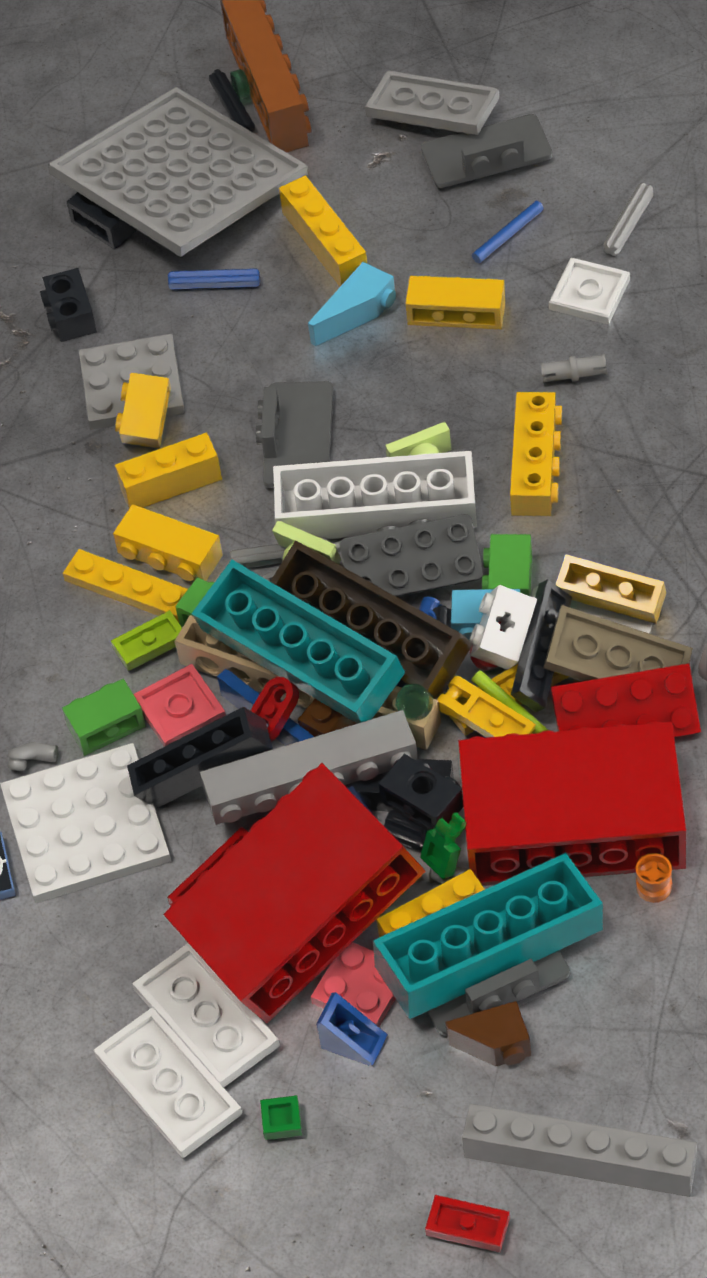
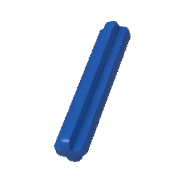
M257 268L170 271L168 274V285L172 290L258 287L260 284V272Z

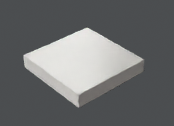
M571 257L549 301V310L609 325L630 281V272Z

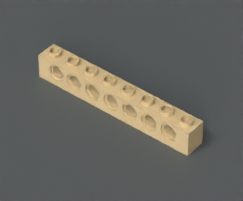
M192 615L188 617L175 640L181 665L188 666L193 664L196 670L216 677L227 669L258 692L262 691L269 680L279 677L202 631ZM395 686L372 719L403 710L416 742V747L427 750L441 724L439 702L436 699ZM298 688L299 700L297 705L307 708L315 698ZM286 693L281 697V700H284Z

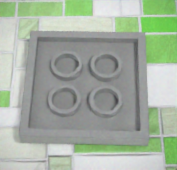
M172 334L79 350L90 430L115 426L118 412L123 413L125 402L121 401V391L123 383H129L130 372L169 378L171 390L166 417L185 413Z

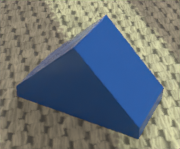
M336 992L331 993L316 1023L321 1049L368 1066L374 1064L388 1035Z

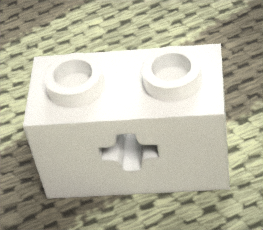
M498 585L490 593L486 592L479 607V612L483 613L480 625L476 624L470 636L469 641L473 643L470 656L507 670L519 661L537 599L502 585Z

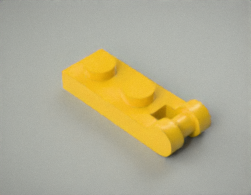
M454 676L448 684L449 690L446 694H440L437 698L439 711L446 715H452L486 738L499 737L511 733L519 735L532 734L535 730V723L460 676ZM460 697L468 699L464 705L457 702Z

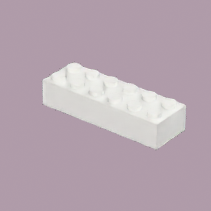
M471 451L273 466L275 523L282 521L319 538L353 537L377 532V529L385 526H396L398 528L408 526L409 523L420 519L433 521L463 514L469 515L472 518L473 527H477Z

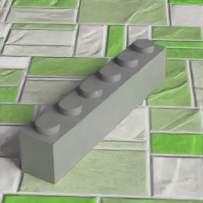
M401 710L201 771L200 775L215 825L223 822H234L243 816L256 812L272 810L281 797L289 794L302 782L307 772L317 768L321 763L344 785L360 780H370L379 774L389 772L404 753L415 760L418 759L416 742L404 711Z
M476 1104L469 1105L462 1135L464 1158L687 1197L691 1195L696 1168L697 1142Z

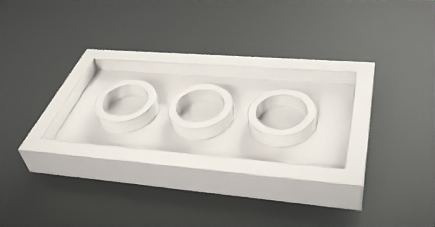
M189 943L132 983L134 991L149 1008L153 1007L223 1088L280 1046L279 1039L233 994Z
M153 1007L93 1050L95 1057L182 1158H185L242 1115L241 1107Z

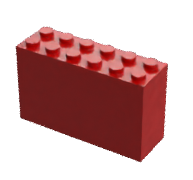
M652 721L646 724L627 726L616 724L604 728L590 729L581 727L569 731L555 732L546 730L534 734L519 735L511 733L499 737L484 738L475 736L469 739L458 740L469 869L473 871L482 886L501 883L564 853L569 856L583 877L636 873L638 860L642 856L652 853L665 856L670 861L672 870L686 869V824L672 722Z
M321 763L317 768L307 772L302 782L293 791L281 797L271 812L263 819L256 821L251 826L249 833L237 844L230 846L223 854V857L211 869L204 871L198 877L196 883L184 895L174 899L170 908L163 915L233 994L268 1024L426 871L347 787Z

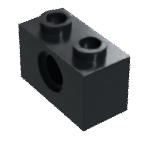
M405 753L379 782L381 802L428 831L436 828V824L441 818L449 824L453 813H459L464 807L462 788L456 780L449 776H441L433 771L423 760H415ZM422 791H428L426 794H418Z

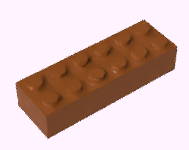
M220 0L227 42L269 143L286 153L308 147L307 134L312 133L309 118L304 113L309 111L305 94L299 95L300 85L296 73H290L292 68L287 53L282 54V41L279 34L274 35L273 33L275 32V27L271 15L265 14L267 12L265 1Z

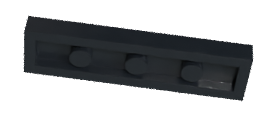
M548 579L538 584L535 596L537 602L523 644L511 691V696L534 712L543 710L546 707L554 671L543 667L558 612L562 605L570 607L572 601L571 595Z

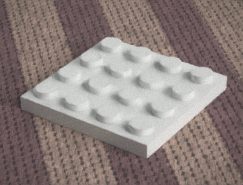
M134 743L0 783L35 904L172 862L153 803L148 804L133 794L127 765L139 760Z

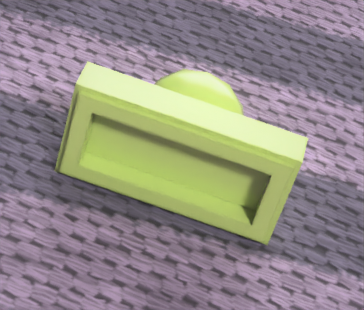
M445 422L386 444V456L396 457L451 451L450 429Z
M277 521L272 530L278 544L286 548L283 560L295 540L337 564H340L342 560L335 544L282 521Z

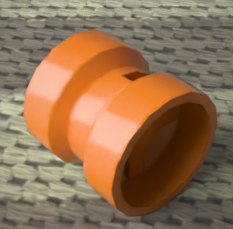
M657 853L642 856L637 862L636 891L639 897L647 902H661L671 893L672 866L665 856Z

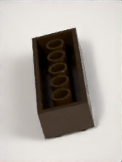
M296 540L270 581L396 655L405 671L400 682L420 694L436 700L440 694H444L449 682L453 679L473 646V643L458 631Z

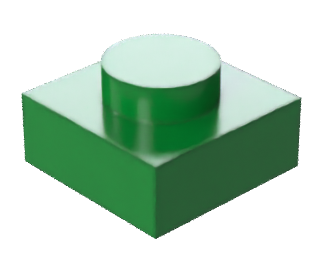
M298 1095L260 1100L265 1140L302 1136Z

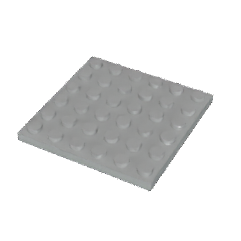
M175 87L50 162L48 170L49 174L181 257L279 194V187L305 175L307 176L308 165Z

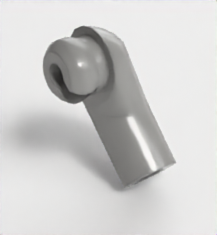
M29 742L12 748L7 755L9 757L7 766L11 770L24 771L27 766L26 760L29 759L55 763L58 758V746Z

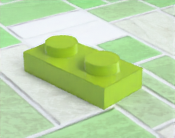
M169 610L111 640L112 648L127 671H130L175 648V640L182 627Z

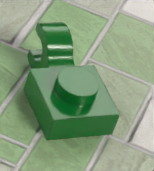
M457 812L453 813L449 824L441 818L438 820L436 828L427 831L420 856L442 879L454 875L461 848L455 843V840L464 831L466 821Z

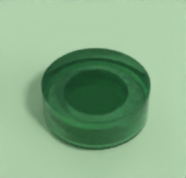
M242 69L231 71V84L240 100L249 98L250 87L245 72Z
M408 684L398 692L396 707L398 711H404L407 719L417 721L425 718L431 712L433 698L431 693L423 686Z

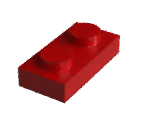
M435 1195L425 1227V1233L429 1237L501 1253L510 1220V1211Z

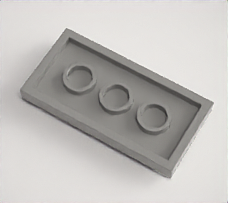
M387 71L367 102L365 112L367 117L478 135L499 100V89Z

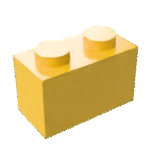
M130 372L129 383L124 382L121 391V401L125 402L123 413L118 412L115 424V432H119L122 443L160 449L171 390L169 378Z

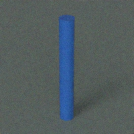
M537 200L473 252L471 254L473 260L479 264L541 213L544 210L542 203Z

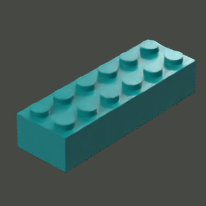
M232 559L191 613L202 631L275 675L288 679L300 690L357 724L371 720L405 674L396 655Z
M564 853L373 940L375 968L408 1018L412 1019L466 994L465 989L529 959L535 962L602 931L603 903L569 856Z

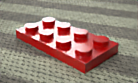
M690 663L550 687L558 731L575 730L581 727L590 729L604 728L616 724L626 726L659 721L673 723L674 737L701 732Z

